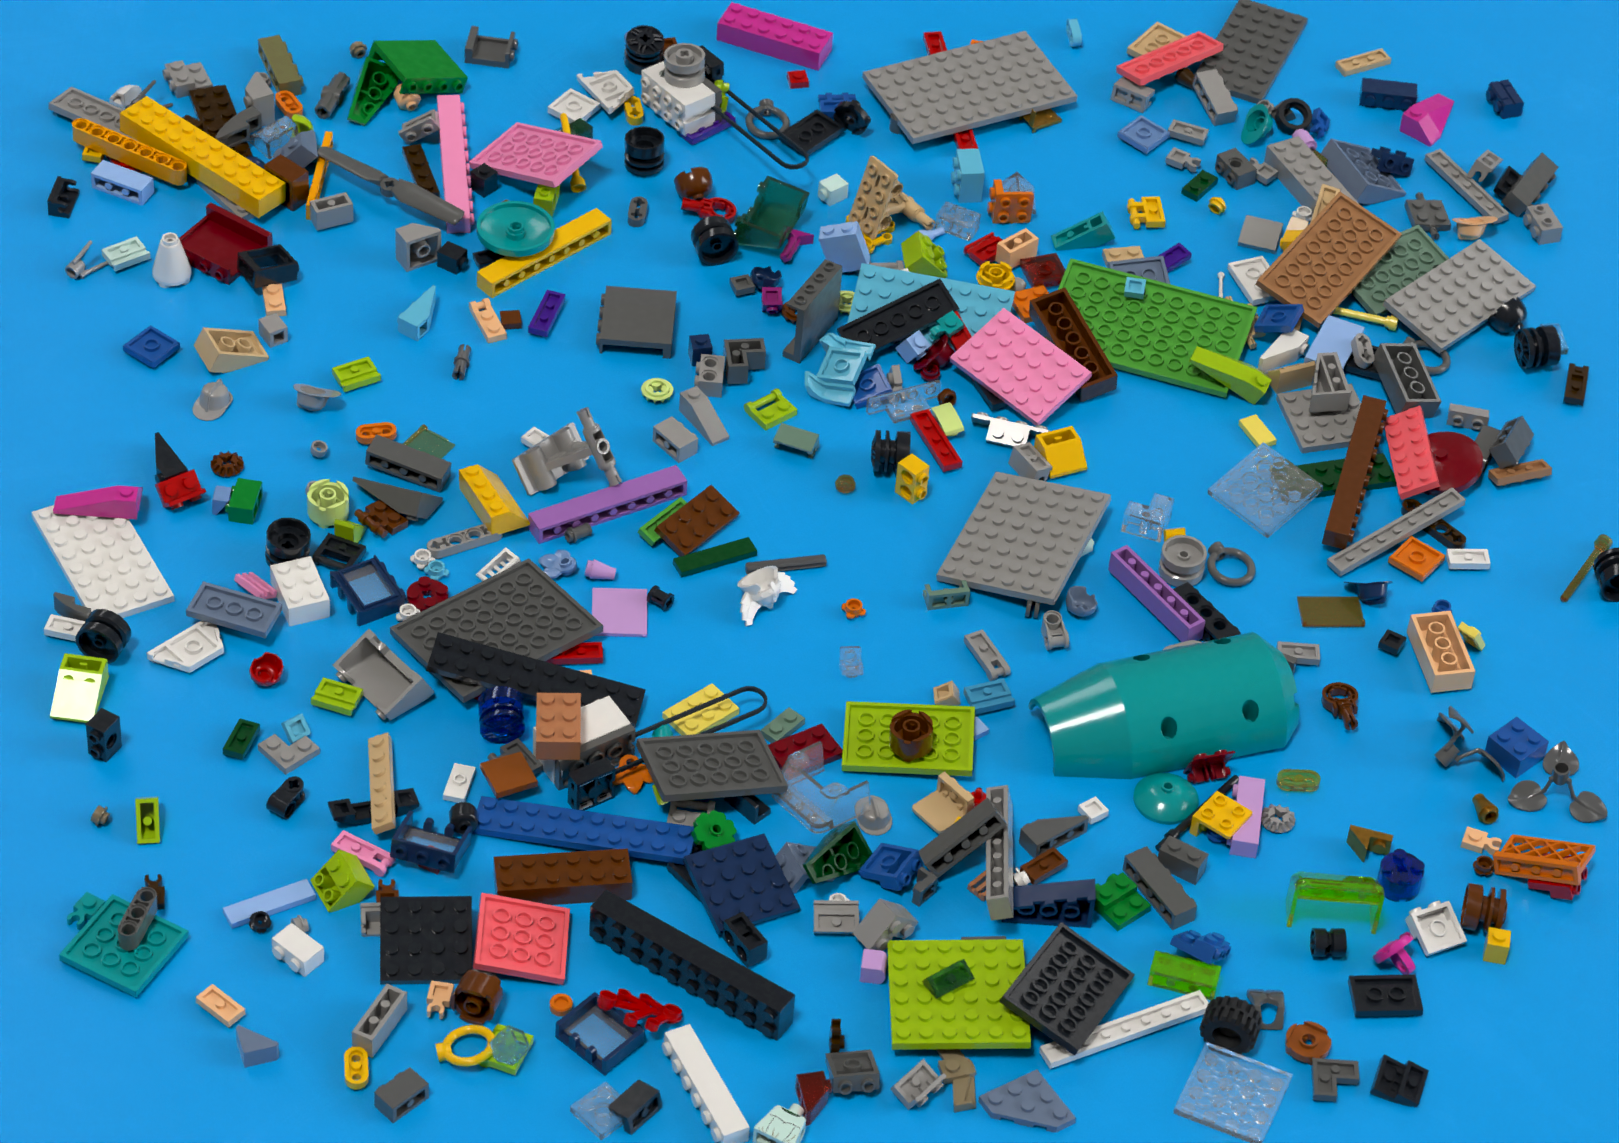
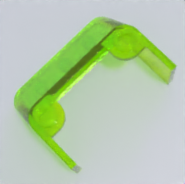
M1297 872L1291 876L1286 897L1287 927L1292 926L1297 899L1369 904L1371 934H1376L1384 902V888L1377 879L1372 877Z

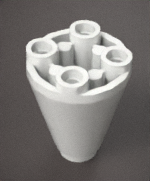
M171 232L165 233L162 236L152 268L153 278L159 283L161 288L181 284L186 285L190 282L192 275L191 265L181 241L175 233Z

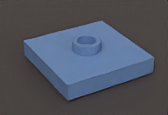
M1141 115L1118 131L1117 137L1147 154L1168 139L1170 132Z

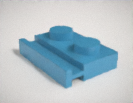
M1004 678L964 687L963 694L969 705L975 707V715L1012 707L1015 704V699L1012 698L1011 691Z

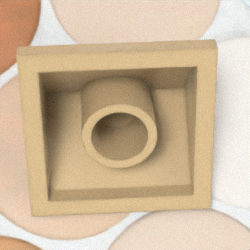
M1315 361L1298 363L1265 371L1264 373L1271 378L1270 386L1276 394L1312 385Z

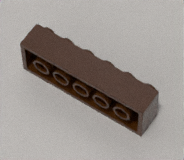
M1062 288L1030 300L1029 315L1040 334L1092 372V377L1075 392L1079 401L1083 402L1115 390L1118 375L1067 289Z
M628 848L494 857L493 876L495 894L498 896L547 905L592 903L605 890H608L624 900H632V876Z

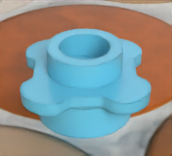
M433 560L424 568V573L428 574L430 579L438 580L442 576H448L449 570L445 569L442 561Z

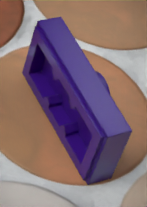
M1179 242L1158 256L1164 257L1168 273L1191 259L1192 253Z

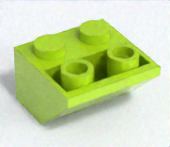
M917 231L901 243L904 266L908 268L909 272L940 278L948 277L947 265L944 259L945 252L942 247L936 246L927 235L924 236Z
M339 849L310 880L327 911L330 913L360 903L375 887L358 857Z

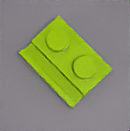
M369 356L332 368V374L338 384L342 386L344 392L381 381V374L377 372V368Z
M323 677L315 691V695L311 697V705L352 716L353 710L356 709L363 696V689Z

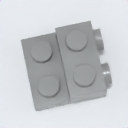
M183 60L165 64V69L162 70L164 79L168 80L170 91H174L177 98L189 96V90L213 87L201 62L185 65Z

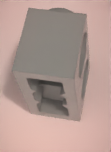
M701 354V361L696 362V374H699V376L695 375L694 387L697 386L708 397H722L725 356Z

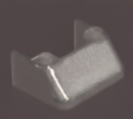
M820 741L794 752L788 757L781 769L788 784L787 792L772 794V798L807 829L817 834L827 832L871 811L870 789L867 780L848 789L840 783H831L823 787L812 778L825 771L823 747Z

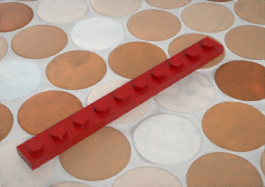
M941 31L923 32V40L928 55L947 51ZM972 129L953 134L957 149H978Z

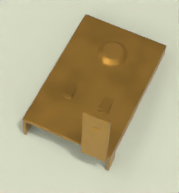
M1051 108L1038 112L1032 109L1030 114L1020 116L1019 121L1024 118L1033 128L1032 133H1035L1036 129L1062 122V119Z

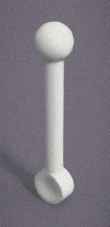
M1219 272L1217 274L1219 278L1218 297L1223 298V278L1225 274Z

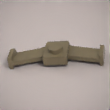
M935 1049L942 1059L938 1061L940 1075L944 1073L947 1076L943 1079L944 1085L953 1084L954 1113L975 1109L976 1070L973 1062L965 1057L960 1049Z

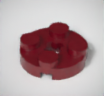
M427 576L420 577L418 581L412 583L407 589L408 604H413L420 612L448 599V587Z

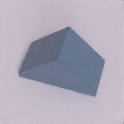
M240 1025L236 1027V1040L244 1068L276 1061L279 1058L278 1042Z

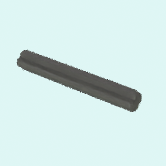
M824 554L747 562L745 564V571L748 575L767 566H776L778 572L825 567L827 560Z

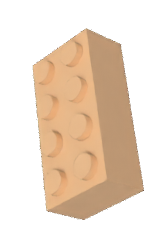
M1451 611L1410 615L1407 634L1431 693L1471 689L1476 671Z

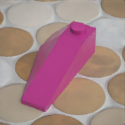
M1438 93L1412 105L1403 113L1399 131L1431 147L1440 139L1454 101Z
M112 486L56 496L53 514L137 519L143 487Z

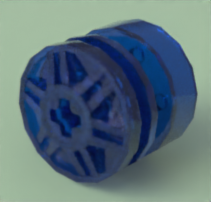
M496 686L487 689L478 698V713L482 737L496 744H507L520 738L525 731L523 697L520 692L511 687Z

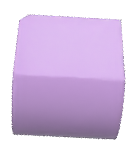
M863 950L860 982L881 984L885 980L888 956L884 951Z

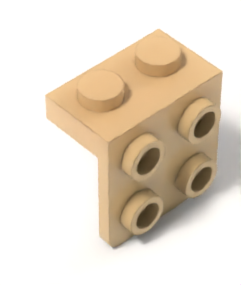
M943 772L938 775L937 790L912 806V811L936 833L941 834L953 825L958 816L963 817L973 809L974 797L969 791L959 785L956 779Z

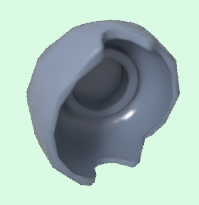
M1084 586L1069 588L1066 596L1067 609L1079 617H1087L1093 614L1098 604L1095 595H1088Z

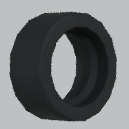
M1298 98L1284 100L1275 114V122L1278 128L1289 135H1293L1298 129L1306 130L1312 119V111L1309 105ZM1287 108L1298 110L1304 118L1301 125L1289 123L1283 116L1284 110Z

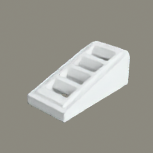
M505 547L476 574V577L484 581L488 579L485 575L494 576L520 563L521 560Z

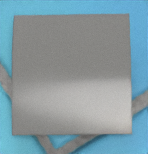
M1246 215L1239 236L1238 246L1275 254L1283 223Z

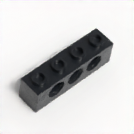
M1189 582L1173 589L1205 620L1203 638L1201 639L1203 642L1241 634L1239 629L1230 623Z

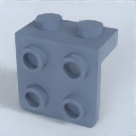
M786 842L776 855L793 893H797L809 878L803 864L816 846ZM835 878L826 881L833 882Z

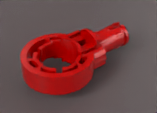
M683 197L681 210L696 212L700 218L710 216L723 217V215L716 214L714 210H724L725 208L727 214H725L724 218L732 224L736 215L735 205L727 199L715 197L710 199L703 198L697 201Z

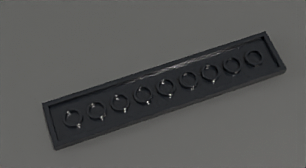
M440 632L437 633L426 669L428 672L537 701V693H581V707L598 699L610 696L634 728L636 727L646 690Z

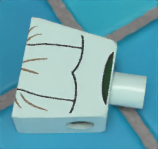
M792 1104L789 1110L780 1105L775 1106L755 1125L753 1142L800 1143L806 1125V1119L802 1116L804 1109L798 1104Z

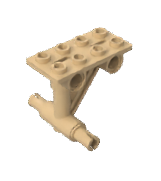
M870 156L848 220L850 222L858 221L861 231L872 240L876 239L879 231L886 229L890 225L892 220L890 215L903 213L911 221L920 223L926 230H931L935 226V221L925 214L924 209L912 197L902 192L903 184L897 180L898 175L875 156Z

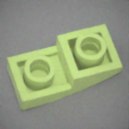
M950 402L931 408L932 415L938 421L940 428L946 436H955L959 432L965 431L956 410Z

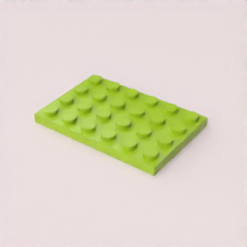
M846 701L842 771L940 775L946 772L950 776H972L975 707ZM903 710H912L914 713L924 712L933 722L932 751L911 762L902 760L901 757L891 750L889 745L891 720L895 714Z

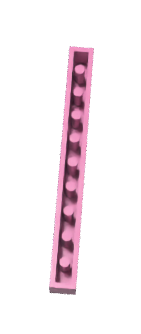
M437 95L444 200L464 211L463 218L456 225L446 222L447 233H470V225H474V213H470L473 212V201H469L472 200V190L468 188L471 187L470 176H467L470 175L469 163H466L469 162L468 151H465L467 150V139H463L466 138L464 102H460V95Z

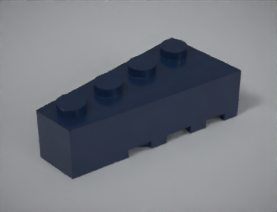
M1095 879L1013 886V918L1003 919L1002 922L1058 926L1062 922L1067 927L1091 928L1096 900Z

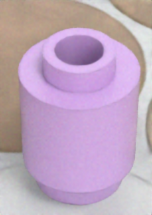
M1304 129L1296 130L1292 138L1299 136L1314 153L1317 143L1309 132Z

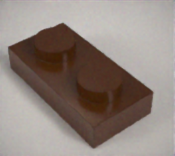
M1052 847L1020 866V872L1025 871L1030 879V883L1034 885L1065 868L1068 860L1057 849Z

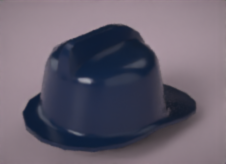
M1393 582L1344 583L1355 584L1358 597L1363 603L1376 605L1383 604L1386 601L1388 584Z

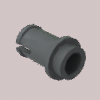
M584 523L575 528L569 527L564 532L565 539L569 543H576L578 539L590 536L592 528L589 523Z

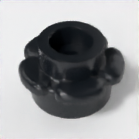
M264 911L255 912L250 916L249 926L252 930H256L257 933H264L271 926L270 917Z

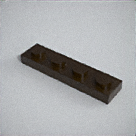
M421 144L403 146L402 154L414 184L440 197L439 189Z

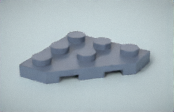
M1037 1069L979 1096L978 1102L992 1119H1010L1015 1121L1014 1124L1032 1128L1033 1125L1047 1128V1131L1054 1133L1075 1124L1076 1117Z

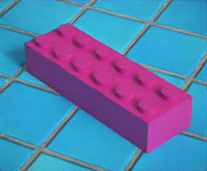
M731 2L717 23L716 40L818 71L832 50L833 33Z

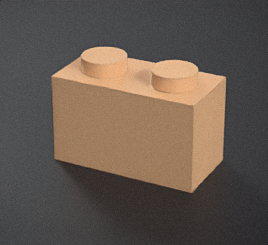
M1027 228L997 243L995 261L999 264L1000 261L1005 262L1012 268L1037 256L1039 238Z

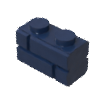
M1507 79L1500 82H1490L1486 91V98L1493 104L1494 111L1498 112L1502 119H1507L1511 116H1521L1524 102L1510 81Z

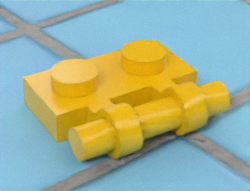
M1141 197V202H1135L1132 198L1128 200L1127 210L1130 213L1129 219L1134 229H1139L1141 227L1140 223H1145L1146 228L1165 227L1166 221L1160 197Z

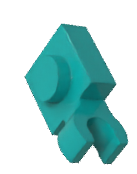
M952 310L937 320V326L929 330L931 332L929 336L933 341L938 340L944 334L950 338L964 328V323Z

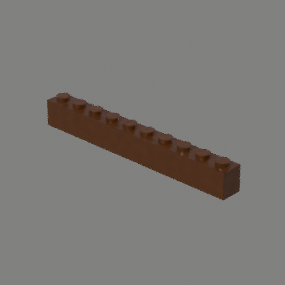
M1363 395L1322 540L1324 545L1345 549L1348 542L1352 543L1355 531L1351 529H1356L1359 518L1355 514L1360 515L1362 503H1359V501H1364L1366 490L1363 487L1367 488L1370 476H1367V474H1371L1374 464L1370 461H1375L1378 449H1374V447H1379L1381 436L1378 434H1382L1385 425L1381 421H1386L1388 410L1385 409L1387 402L1385 400Z

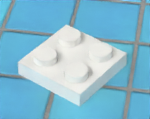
M570 88L548 106V113L560 118L562 113L567 114L568 122L578 128L600 109V103Z

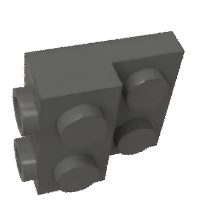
M871 1050L825 1054V1062L829 1071V1082L833 1093L847 1095L854 1091L870 1093L879 1089L880 1073Z

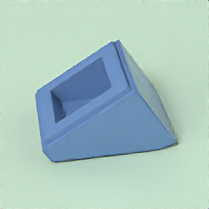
M215 487L212 499L213 515H217L228 503L231 487Z

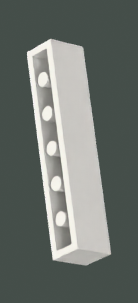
M688 1024L665 1032L664 1043H662L663 1052L666 1056L670 1057L675 1073L680 1074L682 1085L685 1090H689L693 1105L700 1109L702 1120L705 1125H709L713 1140L716 1143L747 1142L749 1139V1125L691 1025Z

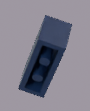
M1362 77L1359 106L1407 111L1412 105L1416 104V83Z

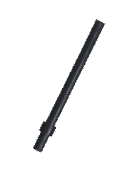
M1233 775L1217 791L1225 795L1233 788V784H1238L1239 777ZM1206 801L1176 828L1170 829L1164 835V838L1155 846L1158 852L1169 835L1178 840L1180 839V835L1191 826L1192 816Z

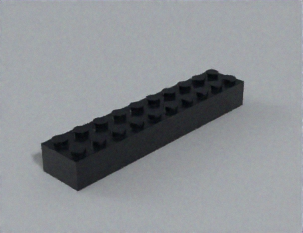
M605 890L590 906L589 936L594 940L602 942L611 947L615 952L627 956L633 962L643 965L651 972L666 978L670 983L684 988L688 993L700 997L708 1004L716 1006L727 1015H732L741 1020L745 1025L757 1029L765 1036L771 1037L776 1041L793 1024L795 994L608 890Z

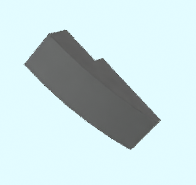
M254 106L241 111L226 122L215 136V139L229 148L250 140V133L262 129L261 113Z

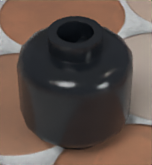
M459 802L451 807L449 822L455 826V833L463 835L468 826L473 827L472 832L476 830L478 826V813L475 806L471 803Z

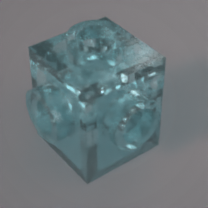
M509 1025L489 1042L493 1051V1057L498 1062L511 1066L517 1063L531 1049L524 1031Z

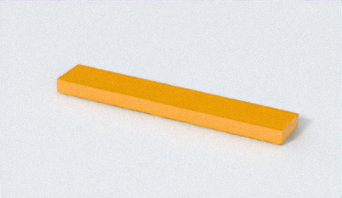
M325 131L321 147L333 148L332 132ZM320 156L318 157L306 203V220H311L310 201L320 198L329 164L328 160Z

